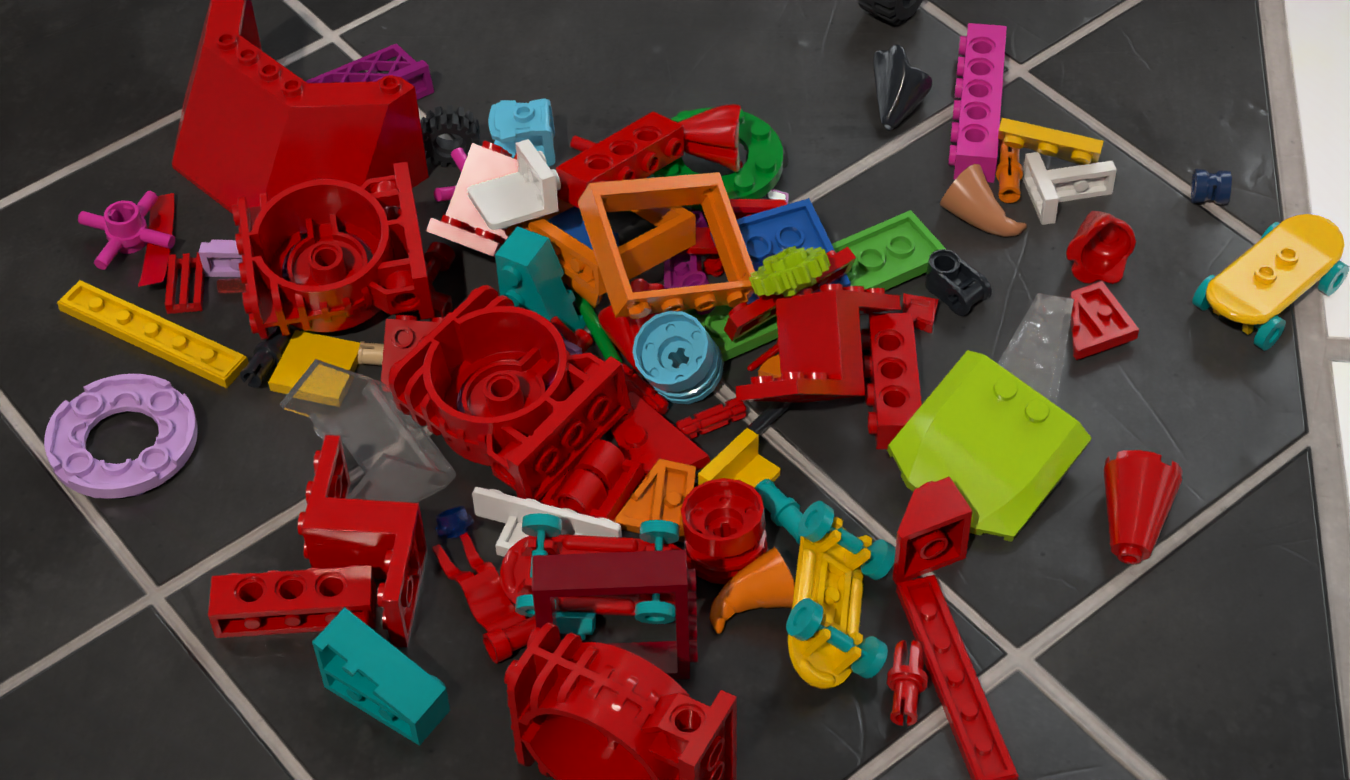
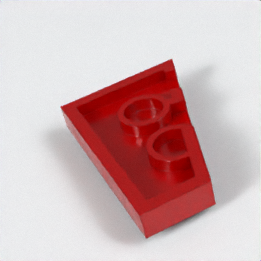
M634 391L628 393L631 408L610 430L624 458L642 463L645 474L638 483V487L659 459L696 466V471L706 467L711 462L708 454Z

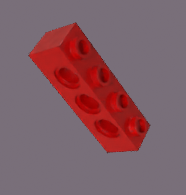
M652 111L557 166L556 171L561 183V189L557 190V197L579 208L578 200L589 183L649 177L684 155V125Z
M869 313L868 328H861L862 350H868V356H863L864 378L870 377L871 383H866L865 386L866 406H873V412H868V434H875L876 449H888L891 441L922 405L912 313Z
M350 565L342 568H309L296 571L271 570L265 573H230L212 576L208 617L215 638L323 631L344 607L370 628H375L377 588L372 566Z

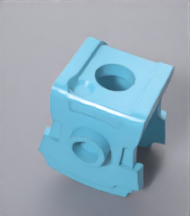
M538 99L529 101V103H516V100H500L499 103L491 106L488 122L491 137L495 140L494 144L503 147V149L512 154L511 158H514L516 154L515 143L529 139L537 151L543 152L547 165H554L555 127L550 100Z

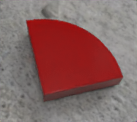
M903 293V313H912L914 327L932 333L939 299Z

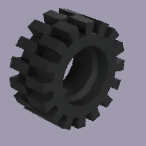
M447 105V110L444 111L441 106L435 107V114L429 110L426 113V118L422 117L421 119L426 159L431 157L430 163L434 165L441 161V167L447 168V163H452V167H458L451 156V152L454 149L463 148L468 156L472 143L480 146L479 121L477 118L473 119V113L470 111L464 114V108L458 106L457 111L453 110V105ZM451 133L459 135L460 138L454 140H446L440 138L439 136L442 134Z

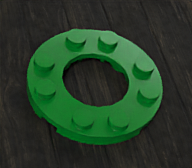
M714 107L681 111L671 120L678 123ZM741 109L739 117V143L747 151L748 160L738 172L721 176L729 199H761L775 187L781 177L783 170V147L779 136L768 123ZM682 157L649 177L656 178L699 173L693 172L684 164ZM701 204L683 205L689 208L703 210Z

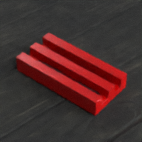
M197 252L196 258H191L190 253L183 254L182 259H177L176 254L169 255L165 297L167 314L203 311L205 274L199 252ZM196 267L193 303H188L190 268ZM182 268L179 304H176L178 269Z

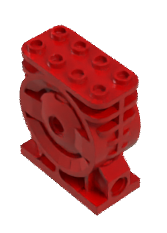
M407 162L393 164L395 175L367 179L361 187L341 180H311L293 185L281 191L270 201L267 192L260 193V206L249 208L246 196L238 197V204L232 205L235 225L236 227L239 226V233L235 234L238 253L242 255V263H239L242 284H245L246 292L242 293L245 312L249 314L252 334L259 333L261 340L269 339L268 327L280 326L283 336L291 335L290 324L304 329V331H340L365 322L380 310L390 315L419 310L421 320L435 317ZM339 227L346 228L347 234L339 232ZM307 233L308 237L302 240L301 235ZM362 244L367 247L373 256L369 262ZM286 262L287 272L290 281L283 279V272Z
M483 285L474 289L462 304L453 312L448 313L434 330L427 336L422 337L406 356L392 365L389 371V387L396 407L400 412L405 415H411L412 419L421 426L427 425L428 430L434 435L442 434L450 448L463 458L474 463L491 466L493 475L516 491L517 497L523 499L530 498L536 501L584 455L594 440L600 439L631 408L623 365L620 361L610 356L604 362L592 353L570 355L569 351L566 350L561 334L549 320L531 310L515 307L510 298L504 295L498 296L496 289L489 285ZM552 381L551 385L546 390L545 387ZM461 394L462 405L465 413L458 411V404Z
M548 622L542 628L537 627L533 630L523 655L519 660H513L506 670L504 683L507 684V705L510 709L512 722L511 730H513L514 751L516 752L518 763L525 767H529L536 760L540 774L552 777L555 780H736L737 697L720 690L711 707L693 700L669 675L640 656L604 643H582L581 636L574 633L567 634L561 641L559 627Z

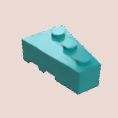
M517 226L495 254L500 296H507L513 301L515 307H522L536 312L549 321L554 316H557L573 332L577 329H584L586 324L583 320V315H577L572 304L576 299L573 291L566 290L561 277L564 271L550 239Z
M345 607L312 641L322 681L326 689L420 746L449 713L450 705L445 684L437 677L429 675Z

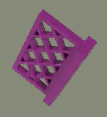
M397 43L305 81L307 83L378 81L388 75L401 77L415 86L417 99L434 93L428 64L423 60L416 62ZM392 57H397L396 61H385ZM361 70H368L367 73H357ZM378 71H389L388 74L377 73V72H378Z

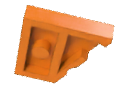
M659 459L613 522L620 524L621 530L640 533V524L649 520L671 521L680 526L678 541L684 543L685 535L681 507L684 498L694 488L696 466Z

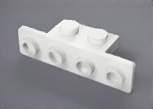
M475 487L472 493L474 510L477 516L506 523L495 545L496 553L500 556L505 557L508 550L516 542L529 536L522 532V519L528 514L542 513L561 518V534L622 537L621 525L607 518L591 517L577 513L569 508H557L542 504L534 499H523L507 495L496 489L488 490Z

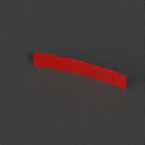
M174 193L158 196V200L150 209L149 229L172 235ZM147 243L138 287L164 281L170 254L169 248Z

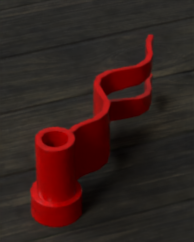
M465 532L459 536L469 565L477 572L476 575L470 571H460L456 568L439 544L433 546L432 550L445 575L451 580H456L462 588L470 611L476 621L486 629L487 633L483 634V643L489 657L497 664L512 657L513 651L527 645L531 633L537 628L535 616L526 619L525 616L515 612V606L504 593L496 568L491 562H485L480 558L471 538Z

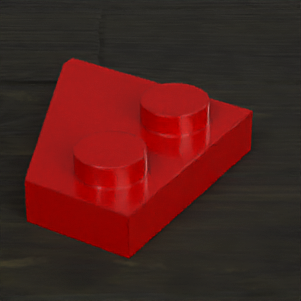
M1103 281L1071 291L1069 304L1073 356L1076 360L1138 338L1139 328Z

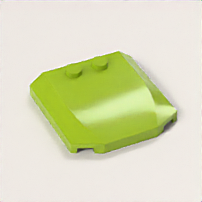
M967 350L891 441L887 451L890 457L893 456L901 471L902 480L911 491L927 482H936L950 477L973 511L970 533L981 536L983 533L1004 537L1003 540L1012 542L1086 449L1092 438L1078 420L988 356Z

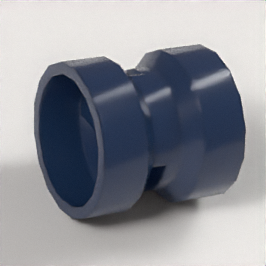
M1194 169L1191 182L1192 203H1204L1207 200H1212L1216 204L1228 205L1232 185L1231 171L1219 170L1217 173H1209L1204 169Z

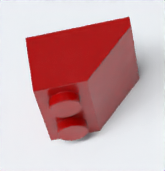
M950 477L936 482L930 481L914 489L897 531L893 581L896 585L897 583L911 580L966 558L973 511Z

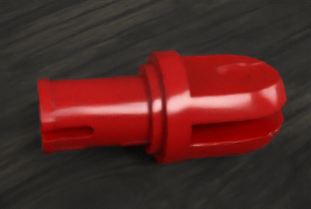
M901 640L896 644L893 668L887 672L886 684L894 691L890 719L893 723L900 726L904 725V713L908 715L907 726L917 722L918 694L927 688L928 676L923 671L924 657L922 645L917 640H912L909 665L906 641Z

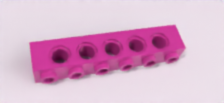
M968 23L967 36H960L958 55H965V57H958L957 76H962L963 78H956L954 98H961V100H954L952 119L959 120V123L952 122L950 142H955L957 145H950L948 165L955 166L954 179L967 167L973 164H980L986 181L994 183L998 155V132L1000 127L1007 26Z

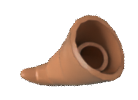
M973 164L967 167L951 184L940 202L941 207L965 222L997 236H1017L1027 228L1026 223L1016 222L1006 216L1004 210L995 199L980 164Z

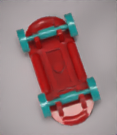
M542 513L525 515L522 519V532L529 536L516 542L503 558L500 569L501 586L505 595L516 605V613L527 617L535 616L532 595V556L682 550L672 544L679 540L680 526L665 520L645 521L640 524V539L561 534V518ZM686 555L687 569H695L691 559ZM675 593L554 597L556 611L635 616L636 620L649 624H667L675 621Z

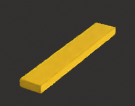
M81 280L57 302L60 311L225 388H228L234 382L242 369L249 363L247 356Z

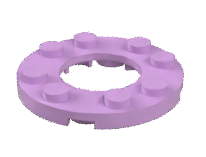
M121 374L94 381L84 386L85 392L75 397L72 401L68 402L65 400L60 404L50 418L44 438L45 452L54 474L64 485L80 494L93 498H124L142 495L174 476L185 465L194 450L198 436V425L190 400L185 393L182 395L174 389L169 381L146 374ZM125 411L141 412L153 418L157 423L159 434L156 437L155 444L145 448L139 454V457L133 461L126 459L125 463L120 464L105 463L104 460L99 461L93 458L91 453L87 451L86 440L90 430L100 420L112 414Z

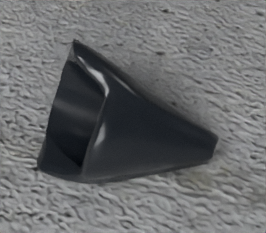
M893 45L889 50H878L873 56L881 123L885 125L887 131L894 130L925 99L932 88L931 77L919 68L912 67L909 64L905 50L900 45Z

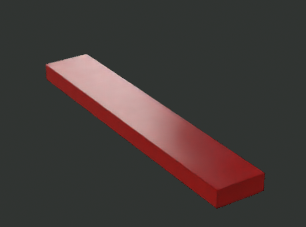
M935 575L897 583V595L915 640L919 641L922 645L925 665L971 780H1018L1019 776Z

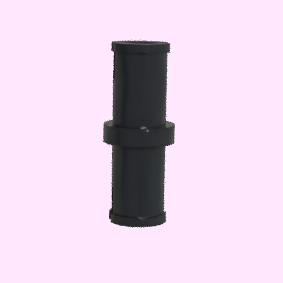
M274 326L269 339L257 344L253 351L254 356L240 372V378L244 383L254 373V377L248 383V386L259 387L269 371L277 367L283 352L294 334L292 328H290L291 335L282 337L280 326Z

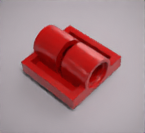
M594 440L584 455L548 490L540 503L557 508H569L580 514L595 518H607L614 521L645 474L642 463L626 460L620 449L606 440Z

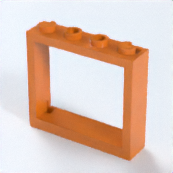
M720 172L589 183L578 200L580 212L615 318L630 316L632 319H639L648 314L687 309L706 311L715 306L729 305V307L734 308L742 302H748V299L754 293L749 277L755 271ZM701 204L728 282L633 293L606 213Z
M557 197L558 212L545 215L542 218L517 223L506 228V235L508 237L517 226L548 237L566 275L598 296L607 292L594 251L547 221L574 207L573 205ZM682 206L631 210L657 227L619 246L618 250L628 280L694 246L696 244V215Z

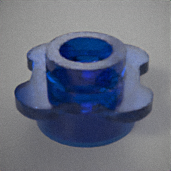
M464 506L445 510L435 516L438 524L435 526L437 534L439 536L446 534L447 538L457 537L466 533L469 530L467 526L474 523L471 514H467Z

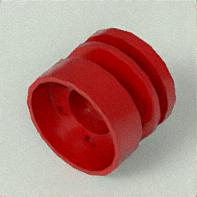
M715 479L706 481L693 488L684 498L681 507V517L686 553L691 559L698 577L710 583L725 585L739 571L768 551L763 501L761 495L753 486L735 479Z

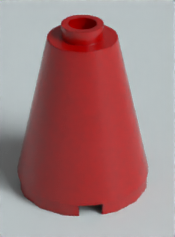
M1123 450L1117 452L1116 459L1110 460L1109 456L1105 461L1104 482L1111 552L1118 556L1121 562L1127 564H1139L1142 560H1146L1151 556L1182 484L1183 470L1179 464L1173 460L1171 466L1161 462L1162 455L1155 452Z

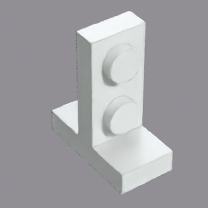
M1039 152L1025 154L1022 180L1041 224L1046 225L1055 223L1058 202L1111 195L1117 169L1112 160L1046 170Z

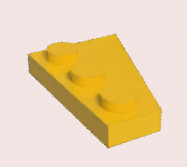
M1002 118L998 132V139L1003 140V143L1009 147H1025L1043 155L1053 156L1078 165L1098 163L1104 142L1103 140Z

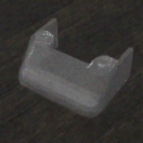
M315 359L280 403L281 407L285 410L309 417L315 425L313 427L314 431L321 438L324 439L325 435L341 437V441L366 474L346 499L418 503L446 489L456 477V472L423 427L417 424L411 415H405L397 409L390 387L383 382Z

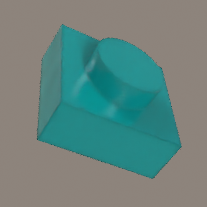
M556 611L557 626L559 627L560 634H562V639L567 634L574 633L581 636L582 640H585L586 635H592L596 629V613Z

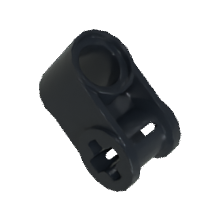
M940 249L930 255L925 280L926 288L930 293L943 301L955 314L963 316L970 311L971 306L979 300L985 301L991 297L992 288L987 278L964 262L955 252Z

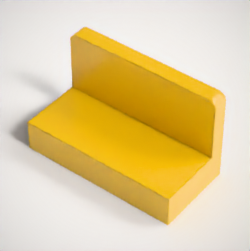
M746 428L698 473V486L706 481L727 478L740 480L755 488L764 479H770L774 482L780 476V468L758 454L759 435Z

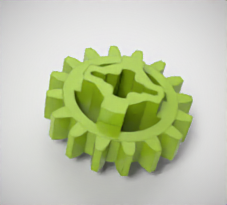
M793 246L763 260L764 266H760L758 271L752 272L749 280L755 294L758 296L764 294L770 296L775 293V295L783 294L784 297H788L806 287L813 286L817 282L816 277L822 276V272L828 271L831 265L825 249L821 247L813 249V247L805 250L804 247L796 249V246Z

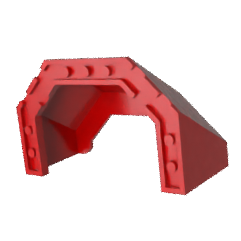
M210 0L183 102L172 159L173 169L232 214V205L238 204V197L246 196L249 208L260 206V193L267 192L270 201L281 191L293 185L311 180H341L361 187L367 179L395 175L393 166L395 163H408L412 189L429 178L415 86L403 78L388 75L378 81L307 83L262 51L251 0ZM339 227V230H346V228Z

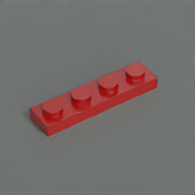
M849 247L837 253L835 250L827 252L826 255L831 265L829 270L822 272V276L816 277L817 282L813 286L804 289H812V293L820 290L821 285L830 284L849 273L856 259ZM774 293L770 296L764 294L758 296L759 299L749 305L747 302H742L735 306L728 313L729 318L724 328L731 341L776 316V299L785 298L783 294L775 295Z

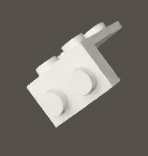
M529 139L515 143L518 163L517 173L472 185L468 188V197L490 229H505L511 225L542 218L545 215L559 211L557 190L561 189V183L558 173L555 169L549 168L543 152L537 151Z

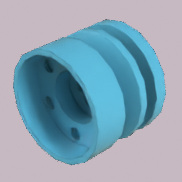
M666 311L654 315L642 325L634 339L632 353L636 367L653 388L672 403L691 404L703 400L715 390L722 378L724 362L721 350L697 318L685 312Z

